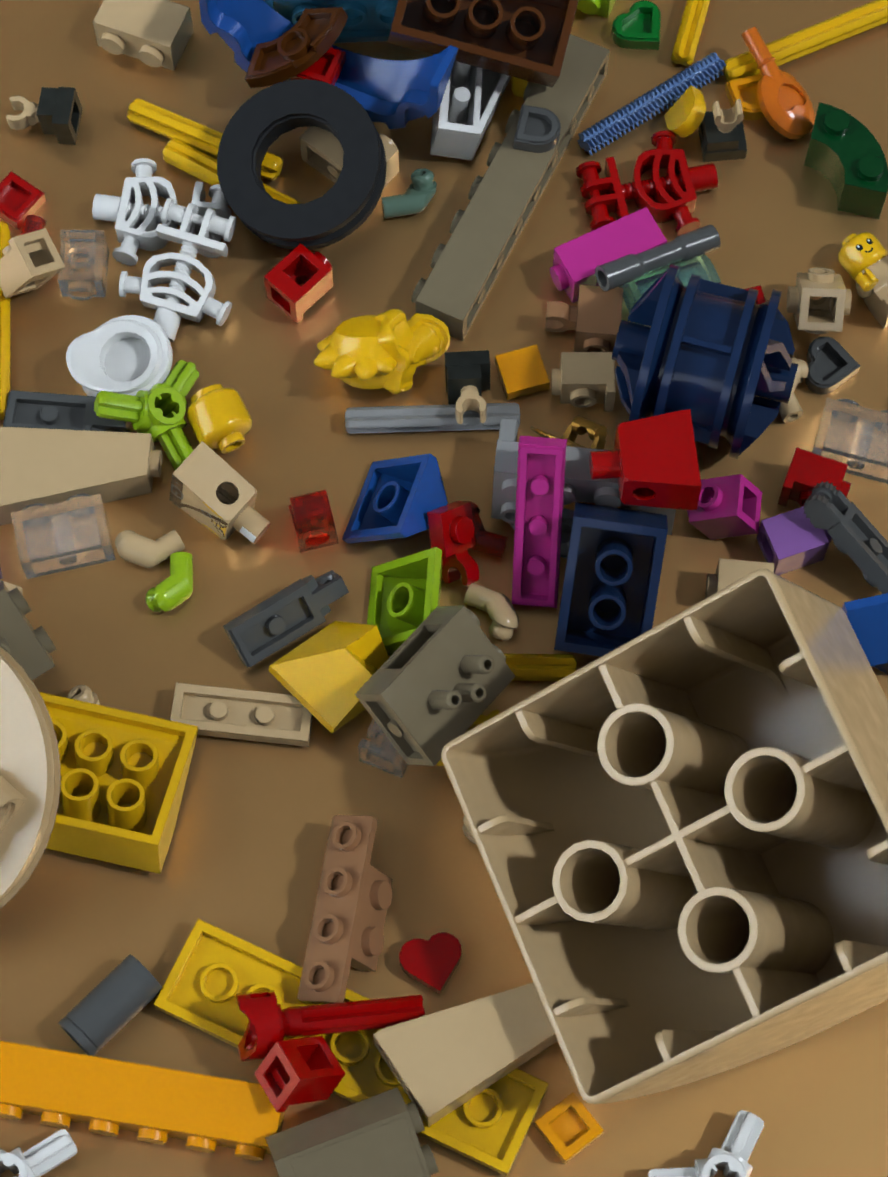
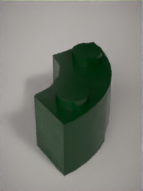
M819 102L804 165L821 172L832 183L837 194V210L879 219L888 192V166L879 143L873 134L856 118L841 109Z

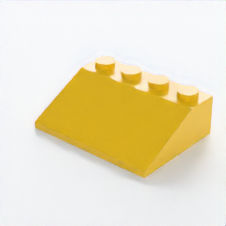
M39 692L45 702L55 730L61 775L58 810L46 849L160 874L174 834L198 734V726Z

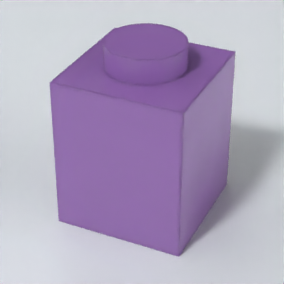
M804 506L761 520L756 539L766 562L774 563V573L777 575L823 561L829 543L832 540V537L827 532L828 530L815 528L810 523V518H806V514H804Z

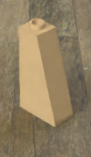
M0 426V526L152 493L153 477H160L162 472V451L155 450L151 433Z
M534 982L389 1026L373 1034L375 1047L410 1100L415 1102L420 1115L428 1127L558 1041Z

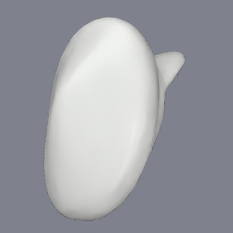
M124 315L105 322L93 331L75 338L68 346L66 352V363L71 376L82 386L87 396L94 397L101 391L136 396L139 390L150 391L153 385L163 384L170 373L173 361V350L165 330L154 320L139 315Z

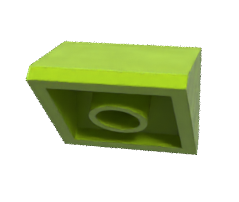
M433 547L372 567L367 624L377 625L388 656H391L434 609L440 606L442 549Z

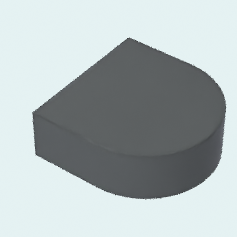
M522 104L513 149L543 153L553 149L560 139L561 125L559 118L548 109Z

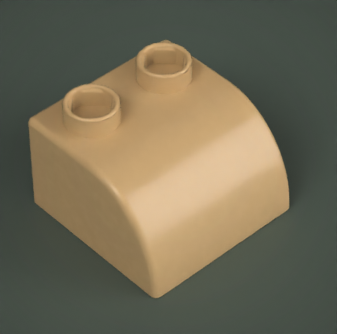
M760 569L754 571L449 741L443 747L441 758L579 1094L587 1103L604 1104L624 1101L708 1078L789 1047L888 1000V700L846 613L840 606L769 570Z

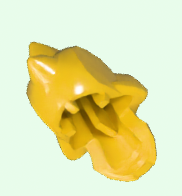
M391 309L378 315L352 317L343 321L330 336L317 344L320 353L314 360V365L326 370H332L331 376L333 378H340L352 387L366 390L385 388L393 394H399L412 388L413 376L417 367L437 360L447 351L450 345L449 329L443 321L429 314L415 313L407 321L405 313L400 309Z

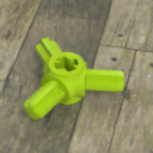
M177 361L163 384L153 385L150 391L139 390L136 396L107 391L98 392L94 402V411L100 418L131 422L132 428L138 433H151L153 442H160L171 465L176 470L193 451L182 429L187 425L184 418L187 408L185 397L198 379L199 372L193 362Z

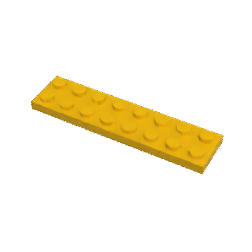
M198 919L153 1005L155 1009L238 1048V1044L248 1027L249 1019L246 1014L239 1010L236 999L237 993L274 990L277 1003H280L282 1010L288 1007L321 1004H309L298 1000L297 996L303 967ZM346 988L344 1002L371 1000ZM383 1028L300 1037L284 1036V1040L323 1036L345 1072V1076L335 1088L333 1094L355 1104L398 1087L405 1104L412 1102L374 1045L373 1034ZM516 1068L430 1127L427 1126L420 1115L425 1130L416 1134L507 1177L549 1083Z

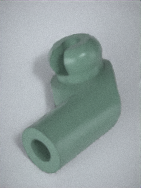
M425 168L417 169L411 174L412 184L405 194L381 198L384 218L388 219L421 213L436 193L437 183L433 181L434 174Z

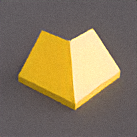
M334 621L271 664L268 671L332 734L365 710V707L355 694L389 657L377 625Z

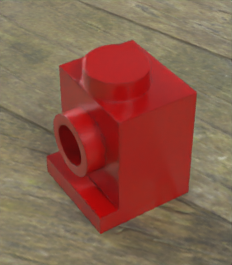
M300 243L264 276L266 297L298 324L303 319V314L333 287L332 265L320 252L315 251L312 253Z
M796 447L778 504L786 507L788 500L797 502L799 506H804V503L812 494L814 486L822 481H828L830 484L833 483L832 485L837 486L836 489L840 490L847 498L851 483L843 479L848 464Z
M323 1036L276 1041L254 1075L276 1112L279 1113L285 1112L289 1105L328 1100L345 1076V1072Z

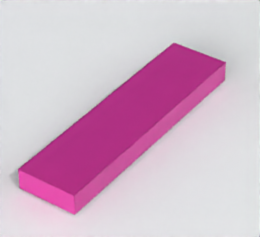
M520 435L518 444L512 604L557 608L567 439Z

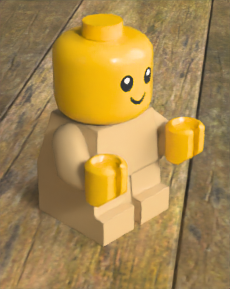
M864 232L856 235V233H853L843 240V247L838 254V260L851 278L856 281L857 293L864 299L870 313L882 328L885 329L888 327V252L873 234Z

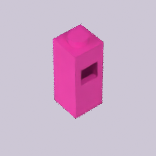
M645 207L555 247L550 275L556 288L559 291L565 290L571 302L574 303L578 301L579 285L599 286L595 275L597 266L629 254H638L667 243V240L648 208Z

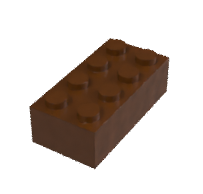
M398 0L387 43L431 55L437 54L452 45L459 48L455 58L457 62L553 88L560 76L579 0Z

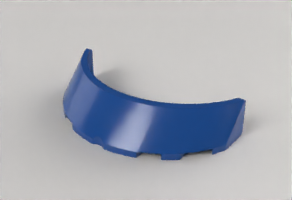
M199 0L201 22L210 35L213 33L219 34L234 51L235 63L245 72L248 70L256 44L273 41L295 25L263 0ZM332 45V48L346 52V62L335 86L354 97L365 109L372 122L385 123L389 129L405 128L408 121L427 116L429 119L438 111L459 48L450 45L443 51L425 58L389 60L361 55Z

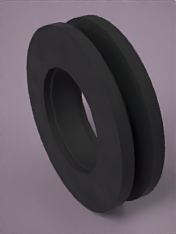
M308 79L290 80L274 84L256 93L232 116L220 141L217 155V172L220 187L226 201L252 233L278 247L294 250L301 243L308 250L329 246L344 239L357 230L370 216L380 199L385 184L386 154L377 129L365 109L354 97L337 86L326 82ZM316 126L331 132L340 141L344 151L343 168L337 182L322 197L306 204H287L272 198L266 192L261 180V163L269 146L282 134L298 127Z

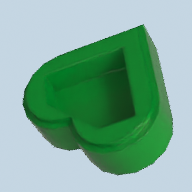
M650 1L634 3L629 13L621 14L613 21L612 40L622 48L659 50L660 9Z

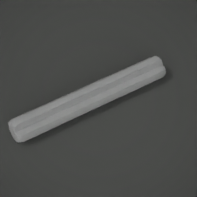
M486 403L487 417L484 423L480 422L478 412L470 410L463 414L462 424H458L456 421V404L349 407L345 412V428L349 434L500 429L501 418L517 419L519 428L520 407L517 403Z

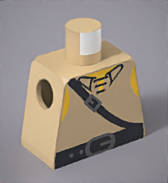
M203 441L173 472L170 501L222 540H227L237 530L255 544L271 525L267 519L254 510L257 490Z

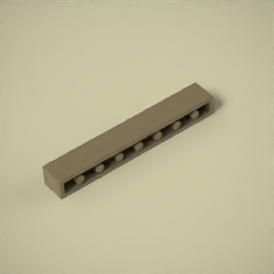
M570 34L560 76L553 88L528 82L523 96L525 101L523 105L545 108L556 114L561 125L560 139L557 145L543 153L513 149L520 111L516 109L512 111L506 124L505 133L507 135L502 144L496 142L492 147L487 160L488 170L484 177L478 175L475 178L469 192L468 199L470 202L466 210L459 209L455 214L450 227V233L452 234L446 245L441 243L437 247L431 261V268L433 269L428 279L421 278L412 295V302L416 305V313L429 314L443 321L449 329L450 336L463 341L607 75L609 49Z

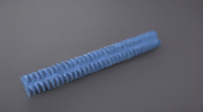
M710 53V55L705 56V58L668 79V81H664L659 86L651 89V91L630 102V104L617 110V112L595 123L596 125H592L587 130H584L583 133L578 134L580 140L577 141L580 148H583L590 156L593 155L591 150L597 153L596 147L598 150H601L600 144L605 148V143L610 145L609 140L612 143L614 142L613 137L618 140L617 134L619 137H623L621 131L626 135V129L628 132H631L630 126L634 130V124L639 127V122L644 124L643 119L645 122L648 121L647 116L649 119H652L651 113L655 117L656 112L658 114L661 113L660 109L665 111L664 106L666 109L669 108L668 103L670 106H673V102L675 103L690 85L697 89L698 87L703 88L702 84L706 86V81L711 83L710 78L714 81L715 77L719 78V74L721 76L724 75L722 71L723 67L726 66L724 60L719 59L716 53Z

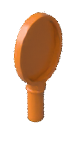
M752 27L742 33L741 36L757 63V69L760 70L762 76L757 84V99L760 109L769 124L778 133L790 139H801L809 133L815 122L810 98L793 76L778 68L775 58L772 57L757 28Z

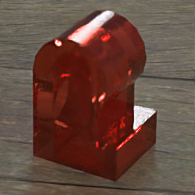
M326 489L289 498V511L300 553L339 544ZM316 534H322V535L317 536V537H311V536L316 535Z

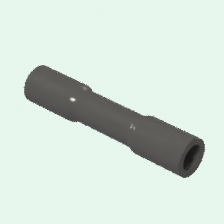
M707 225L677 236L673 241L638 254L623 256L597 266L595 269L597 282L604 291L614 289L640 279L644 274L720 248V236L713 225Z

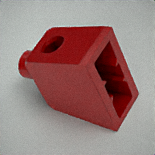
M690 409L622 422L616 428L614 450L590 452L589 466L591 479L618 478L620 500L625 505L697 510L702 485Z

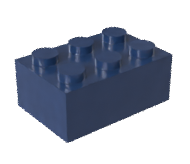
M575 502L554 650L602 657L652 629L668 531L667 515Z

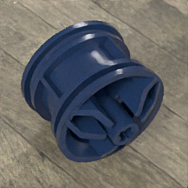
M671 264L634 304L629 313L628 321L622 320L620 323L612 360H616L619 365H616L615 378L621 402L630 416L629 421L690 409L695 442L717 449L721 436L725 437L731 446L729 457L738 459L739 455L778 416L781 402L788 404L798 364L792 363L791 360L795 348L788 321L778 310L782 291L773 289L771 298L759 305L756 304L759 290L752 288L748 291L701 279V276L695 274L691 275L686 287L679 278L680 266Z

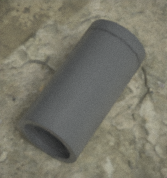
M129 954L58 1024L87 1055L95 1056L160 993L162 986L134 956Z

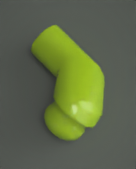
M175 552L170 555V576L157 584L156 587L149 589L146 593V604L153 612H168L190 598L193 592L192 554L188 552Z

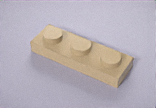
M176 682L170 720L198 726L197 735L309 747L313 715L290 694Z

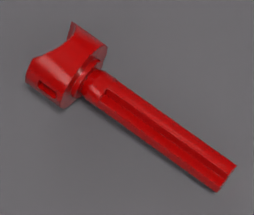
M274 990L236 994L239 1010L246 1014L249 1019L248 1027L238 1044L241 1061L265 1059L276 1041L284 1040V1036L300 1037L379 1029L425 1016L422 995L288 1007L282 1010L280 1003H277Z

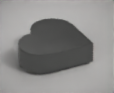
M827 336L819 337L811 342L806 358L809 374L805 378V383L816 394H829L859 372L860 365L836 340Z

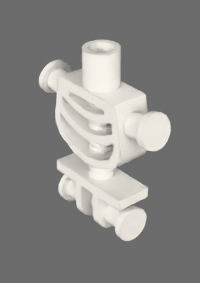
M139 158L132 161L131 170L135 173V177L125 178L121 197L95 194L93 200V219L116 222L115 231L118 242L121 245L114 249L113 257L120 263L129 266L137 264L138 256L136 252L138 248L156 251L164 248L169 240L159 238L156 233L157 225L162 223L161 215L163 207L159 205L158 196L166 200L168 197L173 198L174 204H178L171 182L164 177L153 176V173L157 170V164L154 160L148 158ZM195 181L191 203L197 205L196 214L204 216L209 208L216 211V216L229 219L231 210L228 207V202L223 195L220 184L210 186L208 194L212 200L211 202H205L204 183ZM142 196H149L151 205H145ZM169 220L167 224L162 223V225L177 229V226H181V223ZM193 224L191 233L198 235L201 225ZM211 233L209 238L221 242L224 236ZM198 249V252L205 257H221L220 255Z
M168 197L163 207L161 222L167 224L170 220L181 223L180 229H175L158 224L156 233L159 238L182 244L180 253L168 252L153 255L146 261L142 277L128 276V271H122L119 280V296L126 297L127 293L140 294L139 299L143 306L156 310L153 320L162 326L170 342H174L181 318L201 322L204 314L215 318L216 324L222 326L226 321L232 308V302L226 301L222 303L213 298L216 292L214 277L195 258L197 257L198 249L227 257L229 249L226 243L210 239L209 237L211 233L224 236V241L230 242L235 231L237 218L230 216L229 219L216 216V211L209 208L204 216L196 214L197 205L189 203L187 207L174 204V199ZM193 224L201 225L198 235L191 233ZM176 265L174 271H158L161 267ZM192 269L199 272L205 278V288L190 277ZM167 283H169V287H164V286L152 287V286H155V285H158V284H167ZM186 287L200 296L198 302L185 293Z

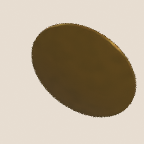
M578 415L573 419L563 436L558 439H567V446L586 448L575 443L578 434L583 435L588 432L589 438L593 440L590 448L604 450L607 427ZM531 426L530 428L541 437L558 438Z

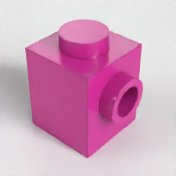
M742 474L701 480L702 486L697 510H687L691 525L710 540L759 533L762 491Z

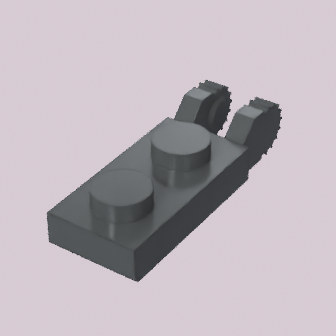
M822 481L820 484L817 483L812 490V494L804 503L803 509L805 510L806 518H810V523L815 528L828 530L827 532L832 537L837 549L847 554L861 569L862 575L868 584L877 588L882 594L888 593V542L856 505L850 502L840 490L836 489L837 486H833V483L830 484L828 481Z

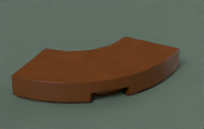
M343 7L305 8L298 22L282 36L273 41L256 44L245 76V80L250 88L265 87L283 82L303 72L319 60L334 44L345 26L348 15Z

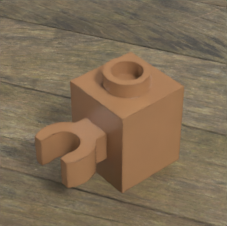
M579 285L577 306H570L559 301L547 302L545 330L549 332L576 330L574 352H613L622 317L623 288L604 291L600 286Z

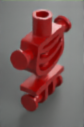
M659 131L651 136V143L656 149L644 151L638 156L632 183L621 184L614 156L606 158L605 178H599V173L602 170L599 162L588 161L580 164L576 168V174L578 178L583 180V185L580 187L581 196L589 199L585 202L584 207L586 213L592 215L591 231L615 221L613 217L609 216V213L615 212L617 220L629 215L625 201L629 199H634L639 210L647 207L658 224L675 220L677 224L675 231L678 236L699 229L701 226L699 219L693 218L691 214L695 210L696 192L718 188V176L714 163L688 168L684 150L673 149V145L677 142L676 134L672 131ZM668 168L667 175L660 178V169ZM652 169L651 179L641 180V175Z

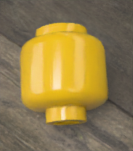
M214 384L203 388L192 396L190 400L192 404L187 410L186 417L199 444L203 441L212 450L220 449L221 453H229L240 448L245 443L244 436L251 429L252 418L236 390L223 388L221 384Z

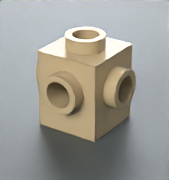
M814 267L810 268L808 273L797 272L796 286H789L787 291V313H793L798 330H804L812 334H825L829 331L842 332L844 315H850L851 289H846L841 274H835V271L829 268ZM810 296L822 298L819 300H812L810 299Z

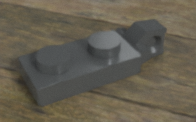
M11 390L8 395L3 427L130 432L131 422L98 417L94 411L96 398L94 396Z
M333 570L316 579L310 575L299 579L223 627L242 663L247 668L252 667L325 622L324 616L331 611L329 604L349 593L342 577Z

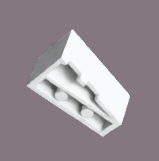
M454 61L441 105L433 115L430 155L472 160L511 76Z

